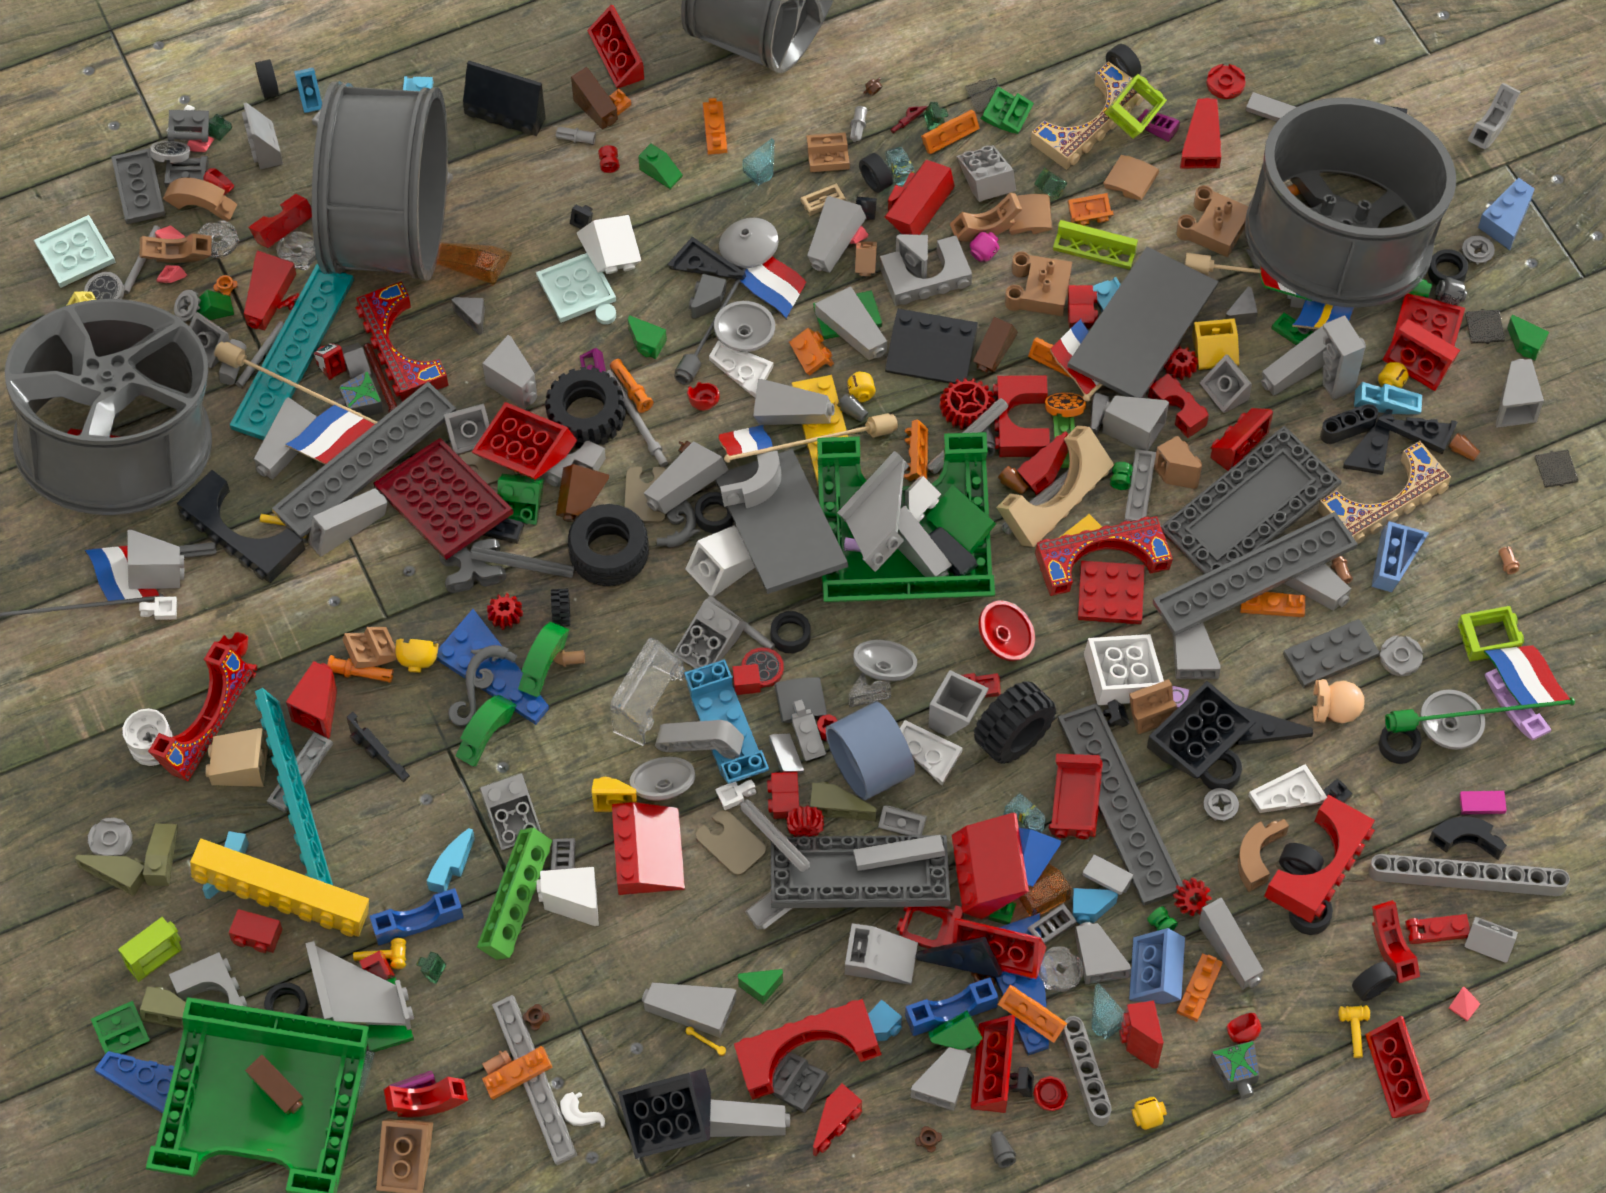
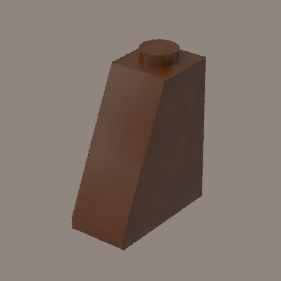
M586 66L571 76L573 101L602 130L607 126L613 125L618 120L617 107L589 68Z
M996 317L993 318L973 360L978 365L977 369L988 373V371L995 373L1018 334V331L1012 324Z
M575 464L563 467L556 516L563 517V520L567 522L575 521L582 512L592 506L608 481L609 474Z
M262 1054L245 1070L248 1076L286 1115L290 1112L294 1114L302 1107L303 1104L301 1102L304 1100L302 1095Z

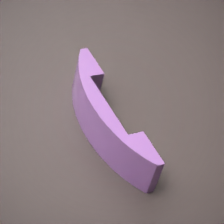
M1497 669L1485 673L1488 684L1502 707L1519 705L1506 688ZM1532 708L1505 711L1516 727L1532 741L1551 732V728L1540 713L1536 715Z

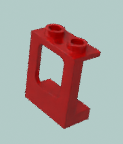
M957 905L954 910L941 906L904 907L903 911L906 914L904 919H899L896 931H899V936L918 942V946L927 949L952 944L954 919H963L964 913L962 907ZM915 911L942 919L943 922L935 940L908 932L907 929Z

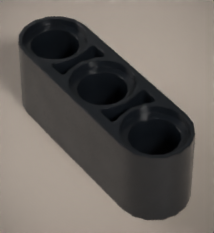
M1366 404L1325 419L1320 433L1321 440L1326 444H1334L1370 431L1376 424L1378 409L1374 405Z
M938 527L928 534L952 564L949 571L954 576H966L978 567L973 555L942 527Z

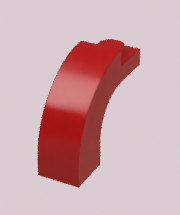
M1391 900L1372 906L1374 916L1372 926L1384 961L1387 962L1396 974V980L1402 983L1420 977L1417 957L1408 948L1401 932L1396 903Z
M446 1077L431 1086L407 1089L388 1086L383 1089L387 1110L397 1112L398 1117H423L442 1113L468 1101L464 1079Z

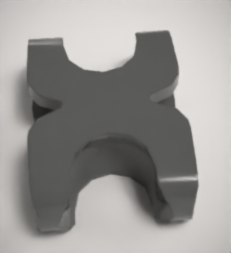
M496 539L481 540L472 545V547L500 551V543ZM466 547L447 560L439 554V559L443 565L460 568L457 573L449 575L445 580L446 590L451 593L470 590L476 580L480 585L486 587L502 583L507 577L506 571L502 566H489L485 564L486 561L471 559V551H468Z

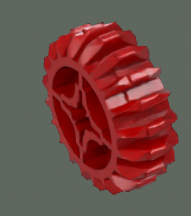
M965 377L963 382L957 379L955 384L950 382L948 388H944L943 394L940 396L941 402L939 407L942 417H946V422H952L953 428L959 425L962 430L964 427L968 428L994 404L995 399L993 398L992 391H989L988 385L983 386L982 381L975 383L974 378L971 381H967ZM976 398H979L982 401L983 405H981L980 402L976 400ZM951 402L954 403L957 408H959L958 411L952 406Z

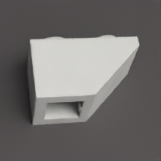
M924 476L919 477L905 491V506L916 520L920 522L925 516L923 512L927 508L932 509L939 502L937 498L941 493Z

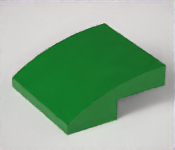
M998 86L980 119L999 129L1018 134L1034 103L1019 93L1013 96Z
M133 1001L91 1018L105 1054L108 1051L122 1054L150 1041Z

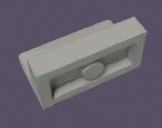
M1095 854L1082 873L1088 879L1119 895L1127 892L1133 874Z
M769 892L744 912L758 930L766 929L792 908H771V892Z
M1475 916L1465 947L1506 963L1518 932Z

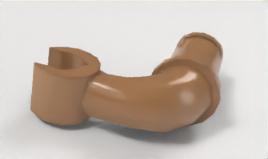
M562 650L555 656L553 661L563 665V667L570 664H585L584 650L572 652Z

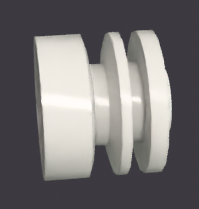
M138 710L126 719L123 726V737L134 760L142 765L153 766L160 764L148 752L159 733L173 737L166 718L157 710Z

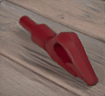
M928 106L909 107L906 110V116L900 119L898 124L890 129V131L894 133L901 127L904 128L920 116L923 111L927 110Z

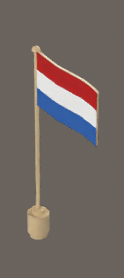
M1080 319L1050 348V351L1057 363L1077 383L1084 394V401L1088 402L1102 384L1067 367L1069 360L1088 334V330Z
M221 341L215 349L214 356L229 366L238 368L245 363L333 405L316 417L299 436L285 444V446L326 465L377 423L375 420L246 360L245 350Z
M886 413L869 417L865 427L774 447L771 438L764 431V425L719 434V443L727 453L724 457L725 462L730 463V460L816 442L817 438L839 437L867 431L872 437L892 434L893 431L897 430L898 423L893 414Z

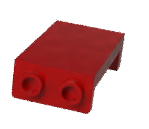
M1056 754L1055 762L1058 767L1052 824H1049V830L1056 838L1076 836L1078 839H1089V837H1095L1103 766L1100 755Z

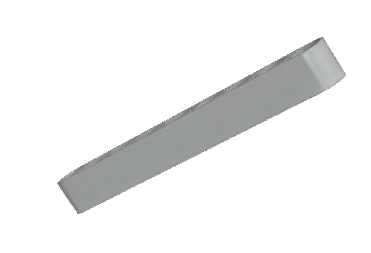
M1387 854L1375 855L1368 870L1369 876L1373 880L1381 882L1547 896L1562 895L1570 881L1568 873L1562 869ZM1380 865L1384 870H1379L1375 866ZM1398 867L1406 869V872H1401L1398 870ZM1420 869H1425L1429 873L1424 874L1420 871ZM1442 871H1448L1451 875H1444ZM1464 873H1470L1473 877H1467ZM1486 875H1492L1495 879H1489ZM1509 877H1515L1518 881H1512ZM1535 878L1539 880L1540 883H1534L1531 879ZM1554 880L1560 881L1562 885H1557L1554 883Z

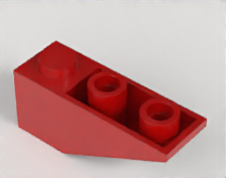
M1066 431L1055 437L1049 445L1040 449L1034 457L1024 462L1017 469L1022 479L1036 495L1053 483L1069 452L1064 440L1068 435Z
M843 1083L826 1099L813 1145V1155L815 1157L820 1152L824 1153L830 1147V1141L835 1136H841L847 1128L846 1125L851 1120L855 1121L862 1113V1100Z

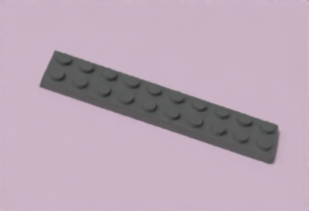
M429 382L425 383L272 508V512L300 538H303L311 530L314 515L351 499L445 422L444 414L455 412L456 408Z
M1333 512L1154 598L1152 603L1172 634L1176 636L1356 549L1358 544L1337 513Z
M1096 703L1058 716L1059 725L1073 754L1100 755L1103 766L1098 809L1127 872L1133 874L1132 883L1142 905L1145 906L1178 893L1179 890L1176 889V886L1182 887V881L1100 706Z

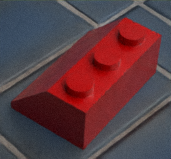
M1407 319L1399 328L1382 360L1386 363L1399 362L1403 364L1410 377L1436 391L1460 350Z
M1251 408L1247 413H1242L1234 426H1229L1220 440L1216 439L1213 442L1210 458L1229 471L1269 433L1273 411L1271 409Z
M1153 1000L1127 1004L1126 1013H1123V1022H1121L1122 1030H1119L1121 1044L1125 1043L1127 1052L1153 1069L1158 1068L1164 1042L1155 1002Z

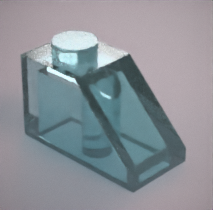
M771 138L743 159V172L758 186L769 181L774 175V139Z
M1098 983L1095 985L1091 1027L1098 1036H1102L1107 1040L1121 1029L1123 1013L1125 1012Z

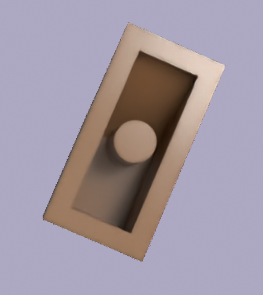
M860 241L857 243L855 273H859L861 276H871V273H875L877 242Z

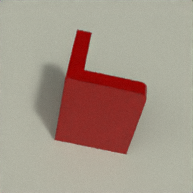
M758 664L732 666L736 695L761 692Z
M377 951L359 961L364 970L384 980L395 976L382 951Z

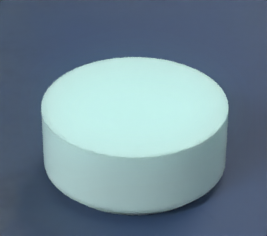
M611 304L599 305L596 309L597 321L601 324H611L616 319L614 306Z

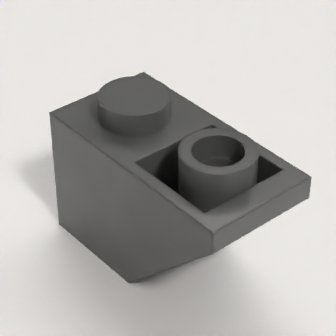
M702 275L701 280L697 281L695 285V297H691L689 302L692 318L696 319L721 307L726 293V279Z

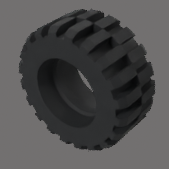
M580 367L581 370L576 371L574 368L569 370V373L566 375L565 373L558 376V381H553L551 389L546 394L545 408L548 420L568 427L577 439L574 445H578V448H581L585 441L595 444L601 443L602 445L608 443L607 439H613L617 435V431L622 429L626 416L624 396L617 380L614 377H610L606 371L599 372V369L594 367L591 370L587 369V367ZM584 397L596 398L605 404L598 414L590 418H576L567 412L568 407L574 401Z
M1027 681L1017 683L1013 687L1008 688L1003 694H1000L988 706V709L983 712L981 719L976 723L977 727L974 729L975 741L995 762L1001 764L1011 763L1013 760L1019 759L1021 755H1025L1030 748L1034 747L1043 738L1045 732L1049 730L1051 723L1055 719V703L1035 683Z

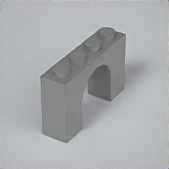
M957 236L937 240V254L943 270L932 278L922 279L910 274L899 251L880 256V270L895 306L906 305L911 301L927 299L937 294H945L955 289H964L972 284V272Z
M219 952L169 974L177 995L182 1000H186L187 997L195 996L204 991L215 990L225 994L229 998V1004L248 1007L244 996L239 997L236 991L240 989L236 978H230L228 972L232 969L227 958L222 959Z

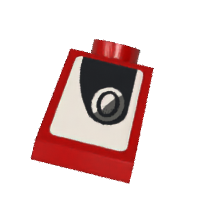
M329 343L314 352L316 364L329 380L346 371L343 351L340 345Z

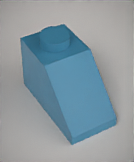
M314 68L295 71L294 74L304 113L320 110L322 100Z
M1074 888L1072 916L1078 924L1094 923L1117 903L1118 894L1112 890Z
M883 1000L868 1013L877 1041H887L891 1035L895 1037L902 1029V1016Z

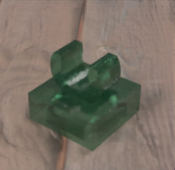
M930 102L924 112L928 130L937 128L938 124L945 122L944 117L949 116L947 109L939 108L938 102Z
M215 114L209 121V135L219 141L232 129V124L219 114Z
M430 952L427 958L420 957L416 963L417 966L422 967L420 971L427 980L436 984L446 967V963L438 953Z

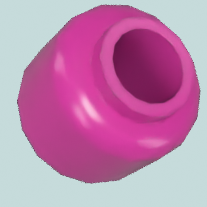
M980 232L970 243V254L979 262L990 261L999 251V244L997 243L999 239L992 232L988 234Z

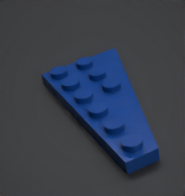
M472 609L439 647L436 660L466 679L468 664L475 655L471 653V650L491 645H502L475 610ZM488 658L477 668L476 678L478 679L482 678V674L479 673L481 669H488L494 675L492 684L482 690L492 697L501 695L517 705L515 712L536 725L549 710L548 704L541 695L535 697L518 690L523 672H521L515 662L500 658L492 661V658Z
M1040 913L998 928L1031 935L1027 928L1040 920ZM1038 927L1035 930L1041 936V929ZM1043 960L1037 979L1004 971L1000 977H994L1002 997L1008 987L1012 985L1046 1008ZM1015 1017V1028L1027 1056L1049 1049V1039Z
M108 1051L94 1069L95 1073L163 1113L174 1066L161 1065L150 1060L149 1062L132 1056Z

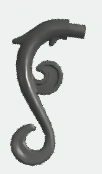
M687 500L668 511L667 514L669 522L674 525H679L684 521V517L679 516L684 514L686 516L684 529L679 533L675 531L673 535H667L666 538H657V546L677 547L700 532V529H695V512Z
M499 645L471 650V653L475 655L468 664L465 680L470 713L467 717L462 718L458 715V709L466 707V703L459 701L452 704L448 710V716L454 725L461 727L468 725L476 713L475 687L486 689L493 682L494 675L488 669L479 670L482 678H476V671L479 665L488 658H492V661L500 658L515 662L518 655L508 651L509 648Z

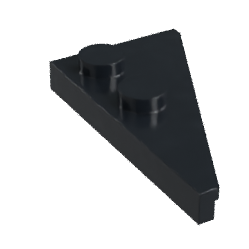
M691 237L667 264L671 270L739 280L746 278L745 272L694 237Z
M1387 409L1381 417L1392 416L1393 410ZM1375 424L1344 461L1343 468L1383 475L1390 430Z
M1379 416L1376 424L1416 443L1421 441L1425 447L1443 454L1458 422L1451 420L1450 423H1438V419L1425 420L1423 418L1409 417L1406 420H1394V416Z
M1238 706L1256 721L1237 741L1238 745L1313 736V729L1311 727Z
M351 712L346 718L352 741L357 745L361 744L371 758L374 759L376 757L401 781L405 782L410 775L400 763L397 764L388 756L390 752L368 728H360L357 721L358 716Z
M986 937L920 950L915 955L918 961L996 978L1000 977L1003 973Z

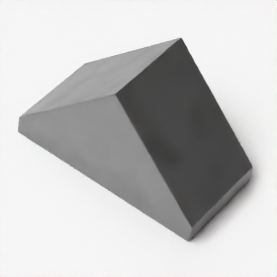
M1247 287L1225 315V319L1235 318L1236 326L1256 323L1258 312L1251 287Z
M454 297L452 299L453 311L480 336L483 333L485 313L483 298Z
M359 343L343 347L345 365L350 378L353 379L366 371L372 377L363 347Z

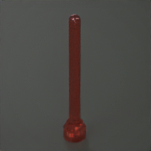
M366 343L364 350L389 407L388 413H390L397 407L372 345Z

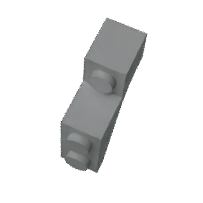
M585 441L579 450L568 454L539 478H544L552 486L560 487L563 467L575 464L598 471L606 459L605 448L590 441Z

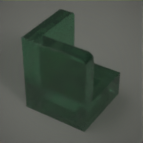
M1044 167L1034 185L1046 194L1058 199L1067 182Z

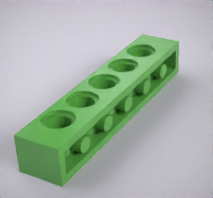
M535 828L519 831L477 945L478 949L495 960L510 958L514 952L515 942L521 932L525 915L528 913L531 898L536 891L540 871H543L544 862L550 852L552 840Z

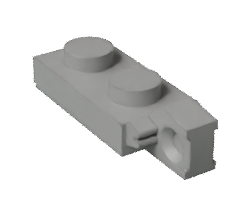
M802 699L793 703L795 714L791 715L792 724L804 761L825 756L826 752L813 713L810 709H805Z

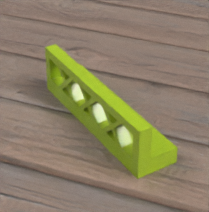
M1060 220L1053 250L1131 270L1137 251L1138 239ZM1060 239L1069 240L1071 245L1067 247L1059 245ZM1083 244L1088 245L1090 250L1086 252L1081 251L1079 246ZM1102 249L1108 250L1110 255L1101 256L1098 251ZM1124 254L1130 256L1128 262L1120 261L1117 256Z

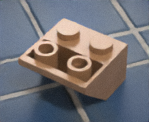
M1176 436L1157 447L1154 469L1166 484L1196 489L1199 485L1202 463L1197 456L1194 457L1188 444L1182 441L1179 436Z

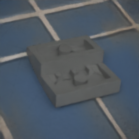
M820 677L791 679L774 684L782 723H792L791 715L795 714L793 703L801 699L805 709H810L813 713L814 719L827 715Z
M789 1052L775 1070L773 1076L774 1093L771 1094L805 1113L829 1076L827 1072L808 1064L806 1059Z

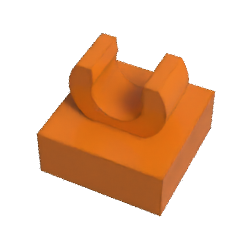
M617 89L609 96L617 107V116L632 105L631 100L620 89Z

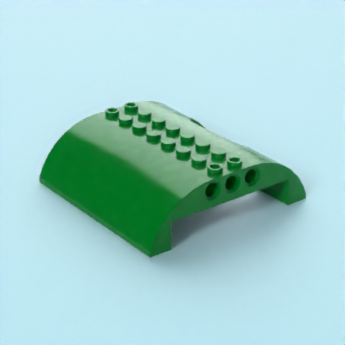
M986 432L944 434L943 471L932 485L941 493L937 498L938 500L954 485L989 516ZM860 436L817 438L819 505L848 562V567L822 576L824 602L995 597L990 532L972 553L978 567L966 576H954L948 571V576L925 577L898 548L875 572L863 560L864 557L861 552L844 551L845 537L854 538L848 524L837 512L866 482L860 466ZM910 486L902 487L900 509L905 506V491ZM929 508L923 512L925 516L919 522L927 534L937 528L926 518L932 510Z
M187 997L182 1017V1038L156 1145L150 1148L146 1170L194 1177L202 1163L210 1157L232 1155L283 1165L289 1170L286 1192L337 1193L360 1092L369 1027ZM261 1054L304 1098L301 1102L303 1104L296 1113L292 1114L290 1112L286 1115L246 1073L245 1070Z

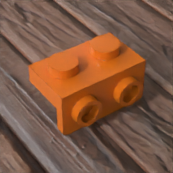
M1108 193L1067 201L1071 223L1083 226L1089 225V221L1097 220V223L1109 221V218L1114 215L1110 209Z
M809 328L805 329L789 341L806 374L811 375L823 365L832 366L834 362L831 359L833 356L831 351L822 343L824 341L822 335L818 331L814 332Z

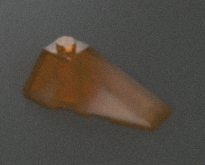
M440 242L437 264L495 285L512 252L490 245Z

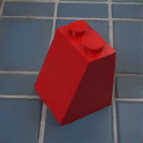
M313 661L286 701L292 722L327 739L331 736L337 687L330 666Z

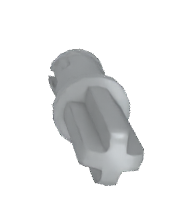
M863 106L855 108L854 118L850 123L852 127L850 139L853 142L861 140L863 129L866 127L867 108Z
M558 127L556 138L571 140L574 143L582 142L594 145L596 132L579 130L577 127L576 129Z

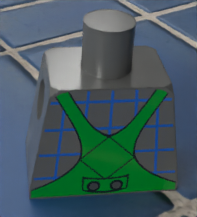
M368 371L340 385L341 398L333 400L364 416L383 413L382 402Z
M1254 1041L1212 1051L1210 1061L1225 1089L1230 1091L1238 1088L1242 1099L1253 1096L1254 1092L1251 1085L1256 1084L1259 1079Z

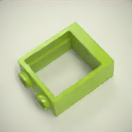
M1137 74L1126 84L1104 113L1134 139L1145 129L1167 99L1163 97L1160 91L1154 89L1146 78ZM1131 88L1153 106L1141 122L1137 121L1119 104Z
M1510 606L1460 616L1457 625L1469 662L1488 659L1489 657L1484 653L1485 650L1521 647L1524 644L1523 634L1517 628V616L1515 613H1512ZM1503 621L1510 642L1480 648L1474 627Z
M163 917L159 918L118 949L126 968L138 982L182 951L179 943L182 939L177 933V928L171 921L167 923Z

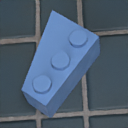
M1518 178L1482 214L1478 228L1510 250L1530 205L1534 188Z
M1388 521L1381 532L1371 587L1392 592L1429 533Z

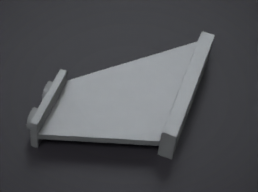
M895 451L837 512L848 524L864 557L863 560L875 572L904 541L898 534L904 471L909 465Z
M314 941L305 943L325 1020L350 1024L406 1026L407 1030L411 1029L410 1020H414L411 1006H406L405 1001H408L409 997L406 987H401L400 980H396V985L315 946Z

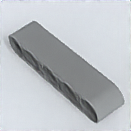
M1070 1016L1065 1020L1067 1024L1062 1031V1037L1089 1118L1094 1125L1104 1126L1110 1119L1111 1104L1084 1023L1079 1017ZM1075 1027L1078 1029V1032L1072 1033L1068 1031V1028ZM1080 1047L1083 1048L1085 1052L1077 1053L1074 1049ZM1089 1068L1092 1073L1085 1074L1081 1069ZM1096 1089L1099 1094L1092 1095L1088 1090ZM1101 1109L1105 1111L1106 1115L1099 1116L1095 1111Z

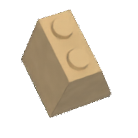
M257 728L213 737V743L208 748V756L211 758L210 764L206 765V777H209L211 785L264 787L268 745L263 729Z

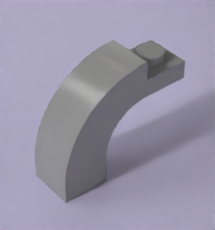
M1502 83L1487 113L1475 124L1468 141L1483 149H1487L1507 123L1521 91Z
M777 450L757 454L758 471L749 480L720 486L724 507L745 503L746 508L761 504L775 493L780 485L782 476Z

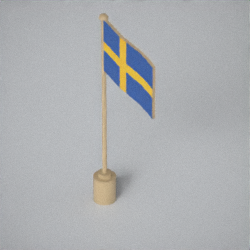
M1186 253L1185 265L1206 276L1209 275V272H1213V268L1260 273V269L1214 264V260H1211V255ZM1305 300L1301 314L1292 327L1319 329L1323 324L1344 315L1350 321L1354 307H1340L1314 300Z

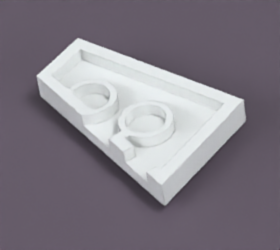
M719 340L709 355V360L755 398L758 379L766 380L773 369V362L749 352L732 350L723 345Z
M904 720L900 730L906 739L913 759L943 786L963 748Z
M1306 764L1250 791L1248 795L1259 813L1322 804L1327 798Z

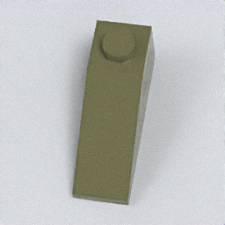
M824 781L812 783L810 807H817V810H821L823 817L876 821V808L834 784Z
M155 823L146 852L143 876L148 886L170 885L177 824Z
M77 855L75 857L79 868L132 896L137 893L145 881L143 876L144 863L137 858L132 860L127 856Z
M147 986L140 1008L141 1021L183 1029L182 1017L186 1002L162 987L153 988Z

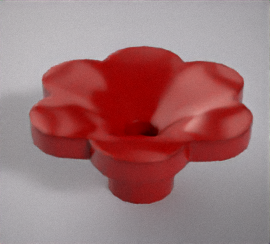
M299 293L281 302L277 306L278 309L288 307L291 311Z

